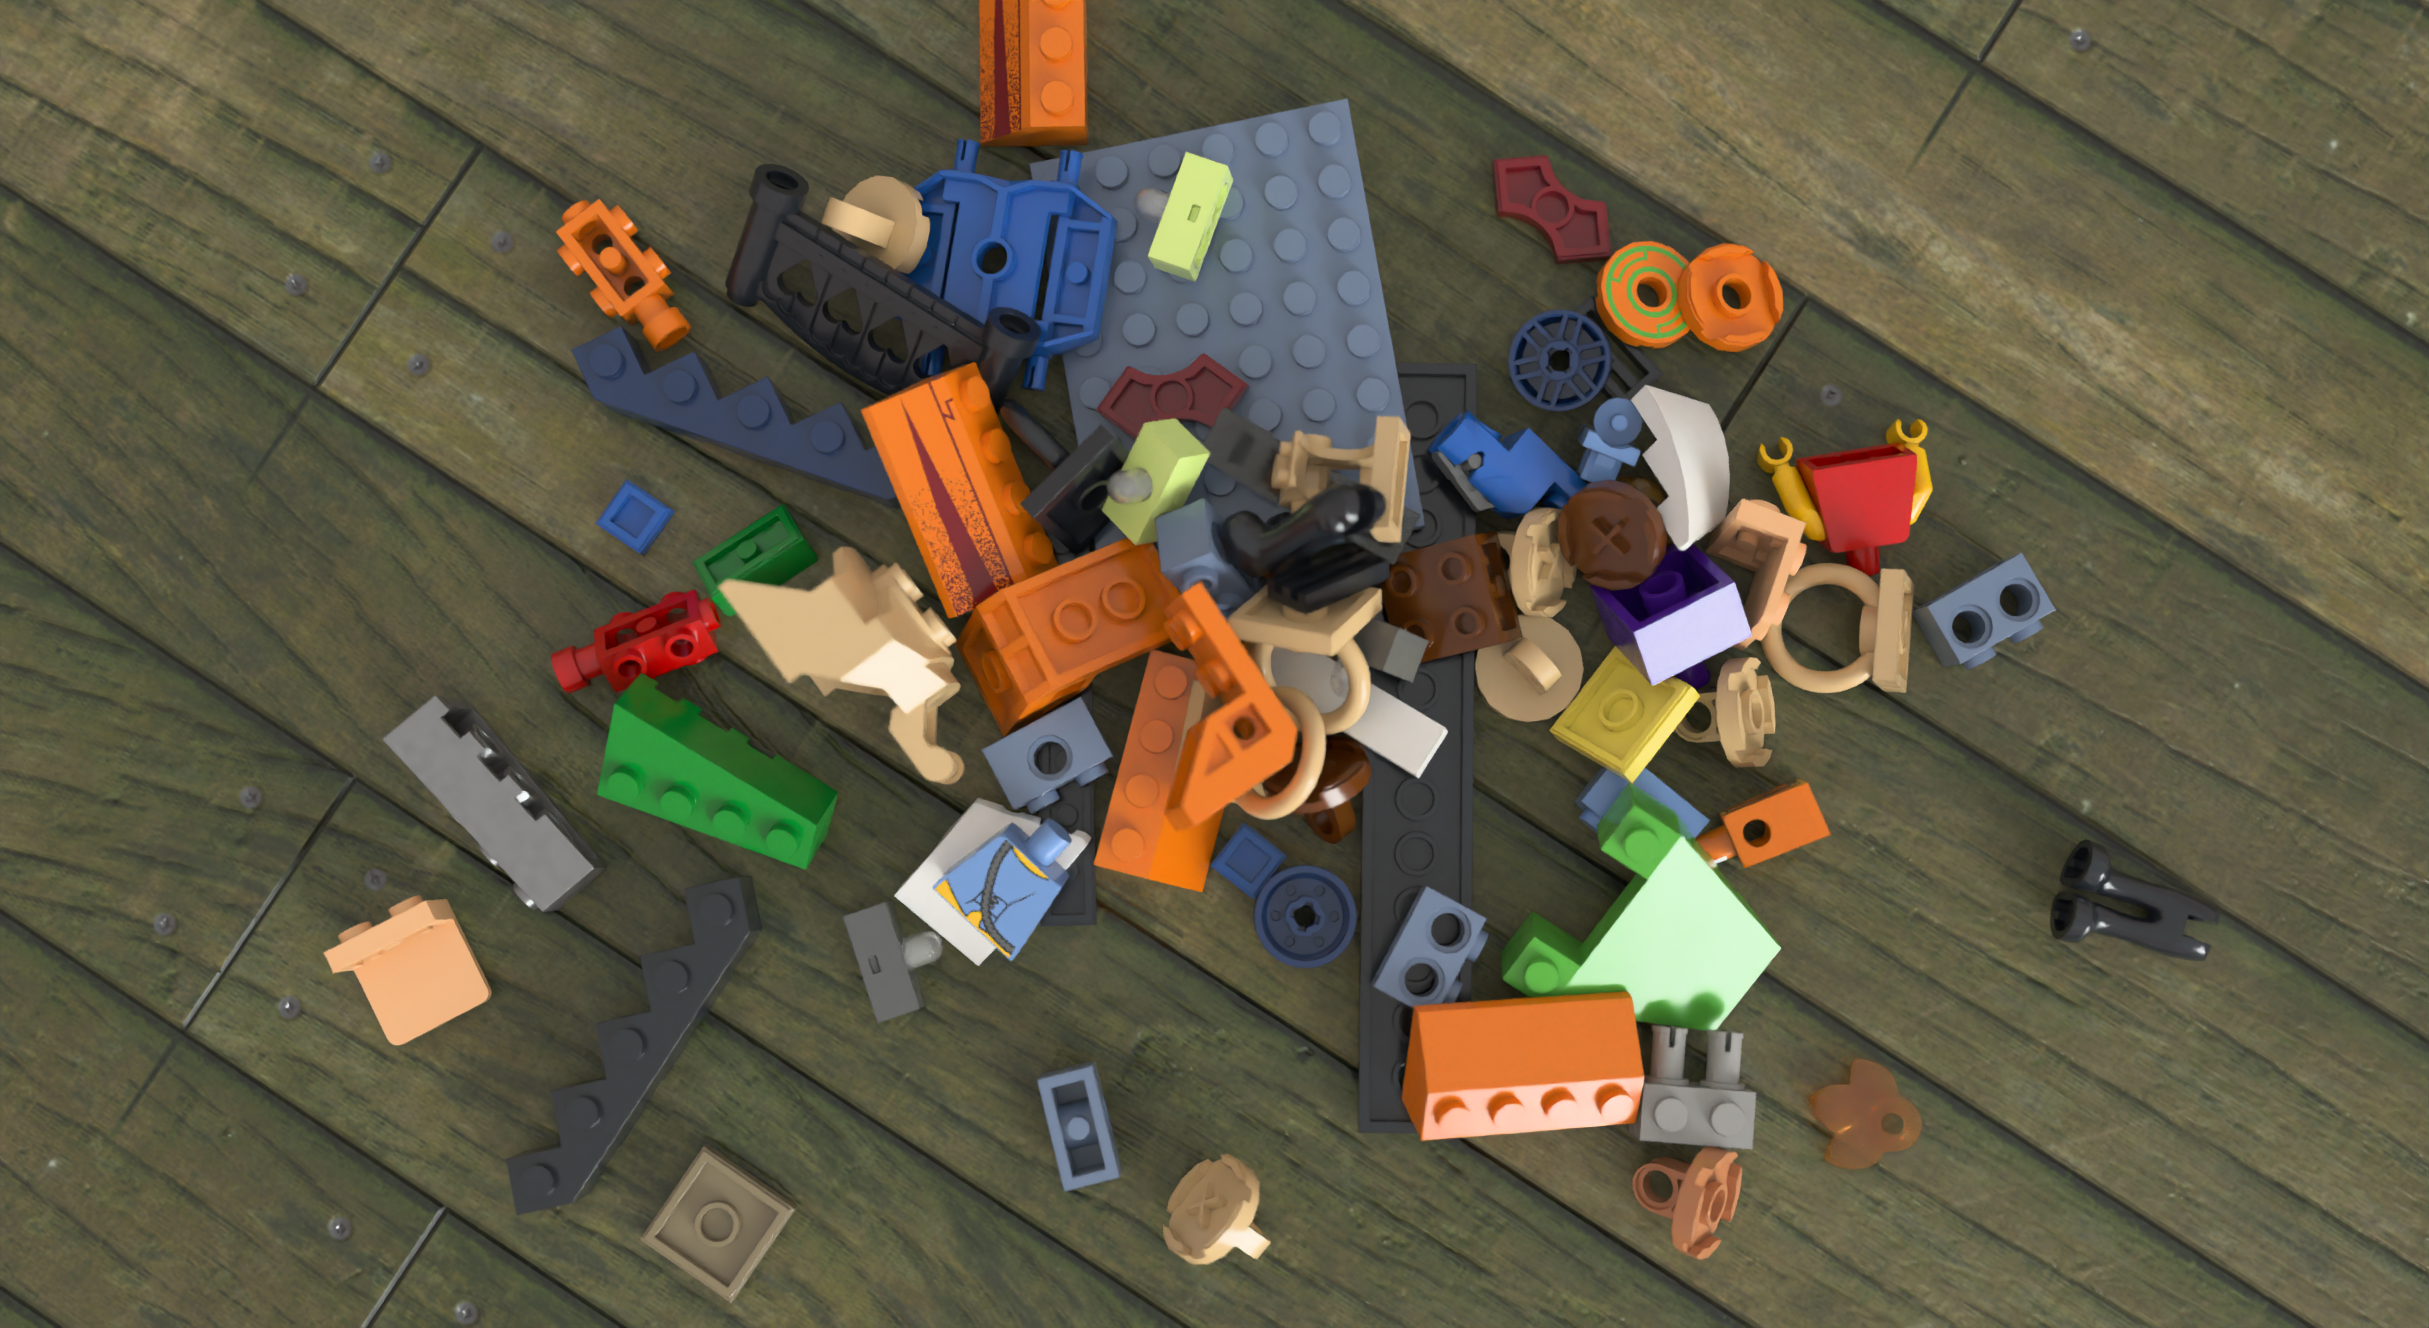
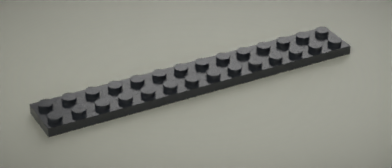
M1396 363L1407 428L1411 433L1410 444L1426 528L1401 532L1400 542H1378L1375 537L1365 539V551L1373 553V560L1476 534V512L1471 509L1450 479L1446 478L1427 449L1442 429L1458 414L1462 413L1464 415L1469 410L1477 418V364ZM1379 583L1374 586H1371L1373 588L1380 589ZM1382 597V610L1373 619L1389 624ZM1474 650L1420 663L1413 683L1368 666L1372 684L1444 726L1448 733L1419 778L1364 746L1373 772L1368 784L1362 789L1357 1110V1130L1359 1133L1418 1134L1402 1101L1414 1008L1373 987L1370 984L1421 886H1427L1472 910ZM1443 913L1437 916L1431 926L1433 939L1439 945H1449L1455 942L1460 934V923L1451 913ZM1465 959L1455 978L1463 984L1454 1003L1471 1002L1472 962ZM1425 963L1411 966L1405 975L1407 990L1416 995L1428 992L1435 980L1432 968Z

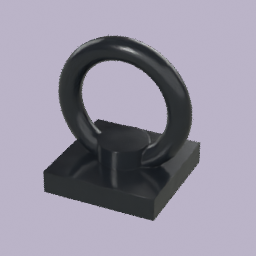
M1012 398L1004 399L999 404L998 409L1003 420L1053 471L1020 505L1034 520L1076 555L1111 521L1102 511V508L1130 453L1101 424L1070 454L1018 401ZM1135 468L1132 471L1137 473L1138 468Z

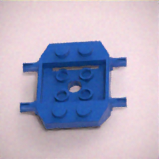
M958 139L953 170H939L914 187L923 198V201L919 200L922 208V215L929 218L930 232L926 250L916 268L910 274L901 273L983 324L990 310L996 307L1013 308L1034 319L1051 214L1059 215L1042 321L1035 320L1041 328V337L1033 355L1026 360L1023 384L1021 385V388L1026 390L1045 392L1044 386L1048 362L1052 360V356L1060 355L1099 339L1118 221L1080 191L1078 180L1084 156L1082 153L1073 150L1070 152L1068 150L1060 151L1056 181H1007L975 174L980 143L967 139V142L964 139ZM995 247L1005 248L1007 262L1003 269L995 274L985 273L983 269L985 254ZM896 316V318L902 322V319L899 316ZM943 344L922 356L920 370L923 374L932 377L942 372L945 348L947 346Z

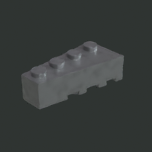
M435 695L382 739L444 805L450 815L478 842V847L484 856L496 867H501L515 882L513 884L514 891L531 909L539 908L542 912L559 910L608 868L471 702Z

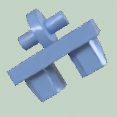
M1616 397L1600 404L1594 415V429L1582 424L1577 440L1586 448L1576 470L1580 478L1590 482L1615 481L1623 462L1635 466L1641 450L1631 441L1640 433L1643 421L1634 404L1628 399Z

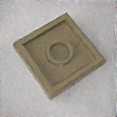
M706 1144L700 1150L640 1240L732 1303L798 1206Z

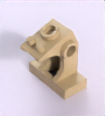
M1377 416L1375 442L1373 445L1362 449L1332 448V439L1329 437L1315 434L1304 435L1302 431H1295L1290 442H1280L1279 454H1276L1274 459L1271 487L1280 489L1279 507L1291 508L1292 514L1313 496L1329 487L1330 469L1360 470L1359 483L1375 487L1383 493L1386 500L1385 512L1380 520L1375 523L1370 531L1378 542H1400L1411 433L1400 417Z

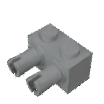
M1652 1025L1650 1075H1644L1636 1123L1628 1124V1133L1641 1141L1753 1149L1756 1092L1745 1088V1084L1739 1082L1741 1045L1744 1033L1707 1029L1706 1079H1700V1082H1689V1079L1683 1078L1688 1028Z

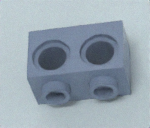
M1205 498L1155 518L1161 573L1181 593L1201 582L1225 620L1229 622L1228 617L1262 589L1260 577L1254 578L1246 575L1225 554L1220 533L1225 519Z
M2019 553L1997 562L1913 610L1912 615L1943 668L1963 664L1966 670H1970L1994 657L1996 653L1992 646L2007 637H2010L2014 644L2043 629L2044 627L2039 619L2056 609L2024 555ZM2003 589L2011 591L2017 599L2018 607L2014 616L2007 614L2000 605V594ZM1957 615L1964 617L1970 624L1971 636L1967 643L1958 640L1953 633L1952 624Z
M1421 886L1370 984L1412 1008L1418 1005L1454 1003L1463 984L1455 979L1465 959L1472 963L1475 962L1488 938L1489 933L1482 930L1487 918L1427 886ZM1443 913L1453 914L1458 919L1461 928L1457 940L1449 945H1439L1431 934L1433 921ZM1425 963L1434 972V984L1424 994H1412L1405 986L1406 972L1415 964Z

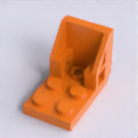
M1127 537L998 591L976 606L955 644L1005 738L1044 717L1085 690L1097 674L1172 642L1164 627V622L1168 618L1163 610L1181 594L1161 573L1159 553L1153 542L1135 546Z
M1201 582L1179 595L1163 610L1168 618L1164 622V627L1173 643L1181 651L1188 648L1199 665V668L1195 670V674L1204 690L1212 698L1219 695L1224 705L1187 730L1163 813L1175 832L1198 825L1291 762L1297 734V727ZM1233 725L1240 732V739L1234 734Z

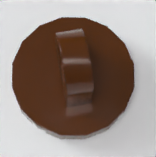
M1614 480L1591 482L1571 496L1558 516L1557 538L1564 558L1571 567L1575 564L1580 571L1585 573L1582 578L1594 586L1612 591L1631 589L1637 586L1657 570L1666 554L1667 532L1662 515L1657 510L1658 502L1647 497L1629 484Z
M1327 736L1324 762L1317 783L1307 799L1290 813L1304 814L1313 832L1327 843L1336 844L1355 830L1356 818L1350 798L1356 796L1368 784L1373 772L1364 745L1349 737ZM1303 742L1294 745L1291 762L1264 779V783L1261 782L1266 797L1279 794L1291 782L1300 763Z

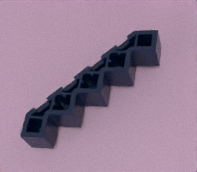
M622 326L571 350L593 398L612 412L630 418L633 417L659 426L667 431L729 450L734 454L763 464L796 473L824 485L860 495L894 509L901 508L876 446L870 449L867 448L852 414L842 402L796 423L780 389L768 376L723 397L709 365L695 351L651 371L637 340Z

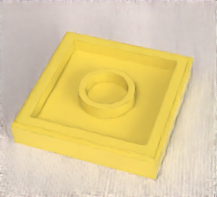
M1615 646L1549 731L1558 741L1628 782L1633 783L1700 695L1691 685L1674 676L1652 686Z

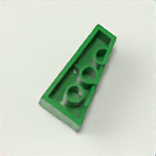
M640 673L614 703L597 795L806 870L828 835L838 791L777 754L769 758L754 749L748 742L750 738L732 727L726 732L699 715L702 711L701 708L683 697L679 702H676L656 689L658 682Z

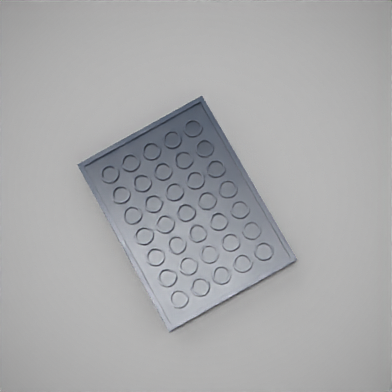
M1348 99L1082 153L1084 156L1078 180L1080 191L1110 213L1118 221L1099 339L1062 353L1078 447L1102 424L1130 453L1136 440L1095 411L1127 366L1145 374L1168 375L1187 368L1201 354L1205 353L1247 383L1250 388L1218 432L1199 423L1180 422L1210 452L1184 506L1205 498L1224 519L1236 512L1247 510L1256 513L1266 524L1269 518L1277 514L1291 512V508L1279 507V499L1251 483L1270 446L1273 445L1279 448L1281 441L1290 442L1295 431H1302L1304 435L1315 434L1329 437L1332 439V448L1362 449L1373 445L1375 442L1377 416H1398L1407 427ZM1186 152L1227 165L1233 178L1196 282L1156 269L1148 258L1149 250ZM1060 158L1031 163L1032 180L1056 181ZM1052 214L1045 249L1048 274L1050 273L1059 215ZM1411 444L1409 447L1401 532L1426 528ZM1330 469V477L1338 482L1354 485L1359 483L1360 470ZM1110 521L1094 537L1096 550L1125 539L1127 536ZM1371 532L1359 535L1352 534L1331 545L1373 538L1374 536ZM1158 541L1153 542L1157 552L1159 553Z

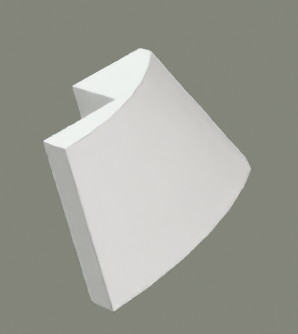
M1645 385L1631 401L1657 441L1642 456L1669 495L1657 507V510L1662 515L1665 529L1677 548L1685 551L1696 540H1700L1708 532L1717 528L1726 517L1730 472L1725 438L1719 421L1709 404Z
M977 798L950 827L932 853L901 885L894 896L979 966L996 947L933 890L932 887L949 868L1008 824L1014 823L1018 825L1028 836H1031L1041 826V818L1024 812H1010L1003 805ZM1076 830L1073 834H1069L1072 842L1055 859L1065 870L1090 842L1091 837L1086 832Z

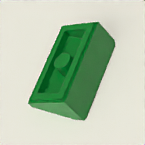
M783 503L692 563L711 599L726 616L730 617L737 612L718 586L727 580L778 587L816 563L818 556Z

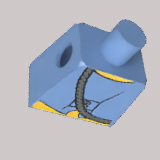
M1050 818L1046 819L1031 836H1028L1018 825L1010 823L949 868L932 889L1003 955L1012 961L1069 877L1067 871L1055 859L1069 846L1072 839L1060 824Z

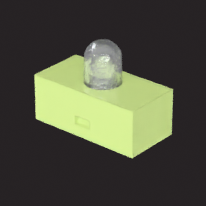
M1186 152L1171 193L1155 187H1145L1136 193L1133 206L1137 215L1142 219L1159 224L1148 253V258L1154 268L1196 282L1233 182L1227 165Z
M1176 418L1145 422L1122 470L1114 473L1108 481L1107 490L1109 496L1102 511L1135 546L1157 542L1155 518L1184 506L1210 452Z

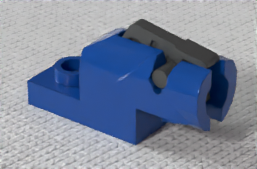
M1469 410L1464 415L1462 413L1458 414L1450 421L1427 449L1432 454L1434 462L1446 478L1450 479L1473 511L1479 512L1491 508L1498 516L1508 520L1528 513L1540 498L1543 499L1542 505L1544 508L1563 509L1571 496L1588 485L1529 427L1506 436L1501 442L1502 435L1478 420Z

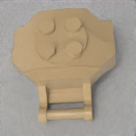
M841 547L833 553L834 576L827 579L811 592L727 580L718 586L789 683L801 674H806L811 677L825 697L836 689L893 698L898 706L892 710L889 731L919 772L927 780L945 785L954 784L963 777L965 772L963 759L954 752L940 748L937 744L938 707L958 693L961 687L950 671L953 667L954 659L948 648L957 639L940 616L935 614L931 608L926 612L920 609L916 601L924 595L909 574L897 562L889 568L884 563L872 572L856 549Z

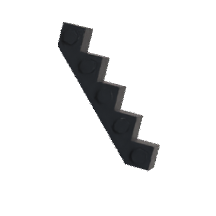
M752 876L736 877L684 889L695 944L640 956L650 1010L595 1023L606 1076L569 1084L551 1091L561 1143L526 1150L506 1159L517 1215L571 1204L591 1193L602 1176L606 1165L618 1147L623 1144L646 1109V1104L659 1084L665 1080L689 1043L688 1040L703 1017L708 1014L731 979V974L763 930Z

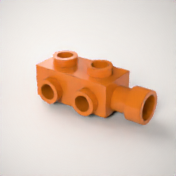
M600 199L592 205L589 201L583 200L567 209L561 218L565 225L556 231L565 244L557 252L577 276H580L585 271L589 274L597 285L589 293L610 319L619 313L631 326L640 321L644 326L642 334L656 352L664 351L683 339L690 331L691 325L677 307L670 308L666 303V300L675 294L664 281V278L670 275L671 271L652 247L642 252L631 236L639 230L623 209L616 205L610 210ZM607 239L612 240L613 247L603 249L600 255H598L597 247L599 243ZM634 282H645V286L633 295H629V288Z

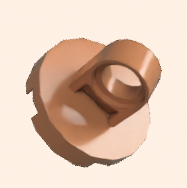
M1706 1146L1697 1154L1691 1165L1662 1156L1647 1162L1635 1172L1633 1191L1636 1199L1649 1211L1673 1220L1671 1230L1673 1246L1679 1252L1699 1260L1705 1259L1717 1249L1722 1239L1712 1235L1720 1219L1731 1222L1741 1188L1742 1166L1732 1163L1738 1157L1735 1151L1724 1147ZM1653 1170L1662 1171L1671 1179L1673 1193L1670 1199L1661 1198L1652 1190L1650 1175Z

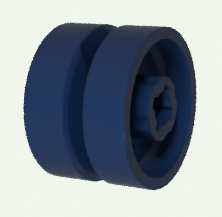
M1570 310L1546 311L1528 320L1516 333L1509 351V372L1518 392L1531 404L1550 411L1572 410L1586 405L1601 393L1611 374L1612 350L1603 330L1586 316ZM1564 350L1570 355V367L1565 371H1556L1552 367V355L1556 351Z
M1295 865L1276 872L1263 885L1254 903L1253 921L1261 943L1273 957L1293 967L1314 968L1336 959L1347 948L1355 932L1357 913L1351 892L1336 875L1316 866ZM1308 905L1315 914L1314 920L1307 925L1300 926L1295 921L1294 912L1299 907Z

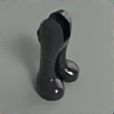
M1345 482L1335 483L1313 496L1294 513L1283 512L1269 518L1266 524L1256 513L1247 510L1228 516L1222 523L1220 532L1221 543L1228 558L1246 575L1259 578L1271 571L1273 576L1306 564L1312 556L1346 536L1370 532L1375 523L1384 514L1386 500L1383 493L1373 486L1363 483L1354 485Z
M2085 839L2080 841L2073 849L2061 872L2060 882L2062 885L2132 904L2144 909L2147 912V916L2142 918L2122 913L2100 903L2092 902L2084 896L2062 891L2055 896L2050 912V927L2054 938L2067 943H2079L2089 933H2096L2127 941L2168 957L2190 961H2205L2212 946L2198 941L2194 937L2183 935L2187 920L2218 925L2219 909L2190 893L2144 881L2115 870L2111 867L2109 851L2102 844Z

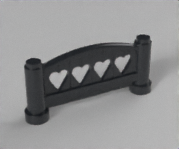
M776 164L758 166L749 187V194L753 201L725 281L727 297L735 304L744 307H753L758 303V300H761L785 325L820 355L861 382L889 396L929 378V376L921 372L918 360L921 356L944 344L948 347L951 369L974 361L976 362L980 375L989 389L990 399L998 416L999 404L1006 399L1022 360L1033 355L1041 337V328L1037 322L1019 310L1008 307H996L990 310L985 323H981L802 212L801 210L809 191V184L800 174L792 169ZM805 259L809 260L817 294L816 304L806 301L801 292L788 290L783 283V273ZM851 287L856 290L863 325L861 332L851 329L846 320L833 318L828 311V301ZM899 316L902 319L908 359L901 360L895 356L891 348L878 346L873 339L874 328Z

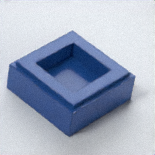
M626 479L595 524L639 554L645 556L675 511Z
M1243 822L1210 866L1254 899L1287 855Z

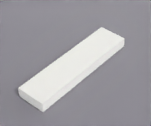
M1249 641L1244 646L1248 655L1252 643ZM1274 646L1271 654V671L1277 686H1290L1304 692L1312 699L1320 713L1332 712L1344 703L1348 694V677L1344 666L1325 655L1294 652L1286 648ZM1371 683L1370 699L1363 715L1354 725L1342 732L1419 778L1447 735L1448 730Z

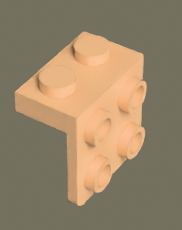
M1742 498L1712 532L1705 553L1756 572L1743 608L1752 636L1732 646L1741 651L1755 639L1761 641L1771 624L1778 626L1782 621L1790 601V594L1783 592L1788 576H1794L1797 573L1807 549L1806 544L1800 543L1806 523L1780 513V509L1777 506L1763 500L1748 501Z
M421 895L406 899L388 910L392 918L375 927L372 926L371 921L358 924L338 935L342 944L324 952L333 973L354 970L388 1041L393 1045L405 1044L485 1003L491 997L490 985L447 899L423 901Z

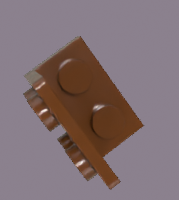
M1497 531L1474 534L1385 558L1389 560V578L1379 583L1388 622L1389 625L1428 640L1420 663L1502 644L1523 637Z

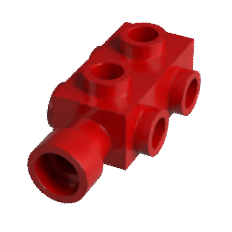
M696 589L686 593L671 592L666 594L659 604L636 613L621 612L611 618L609 624L594 629V643L579 649L572 645L551 654V662L556 677L567 694L591 686V679L601 675H605L614 692L617 693L627 689L640 673L654 680L657 676L682 666L698 664L707 656L717 653L718 647L715 630L721 628L722 623L710 597L701 599ZM675 608L685 610L680 614L669 613V611ZM622 629L634 630V632L630 634L618 633Z

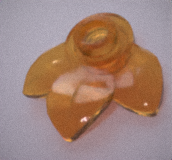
M1854 1059L1850 1072V1084L1830 1085L1818 1090L1809 1097V1104L1817 1118L1830 1131L1836 1133L1827 1146L1824 1159L1837 1167L1845 1169L1871 1167L1886 1150L1901 1151L1909 1148L1916 1142L1921 1132V1117L1917 1108L1908 1099L1899 1096L1894 1076L1881 1064L1870 1060ZM1896 1113L1902 1117L1904 1126L1899 1133L1890 1134L1882 1128L1881 1120L1886 1114Z

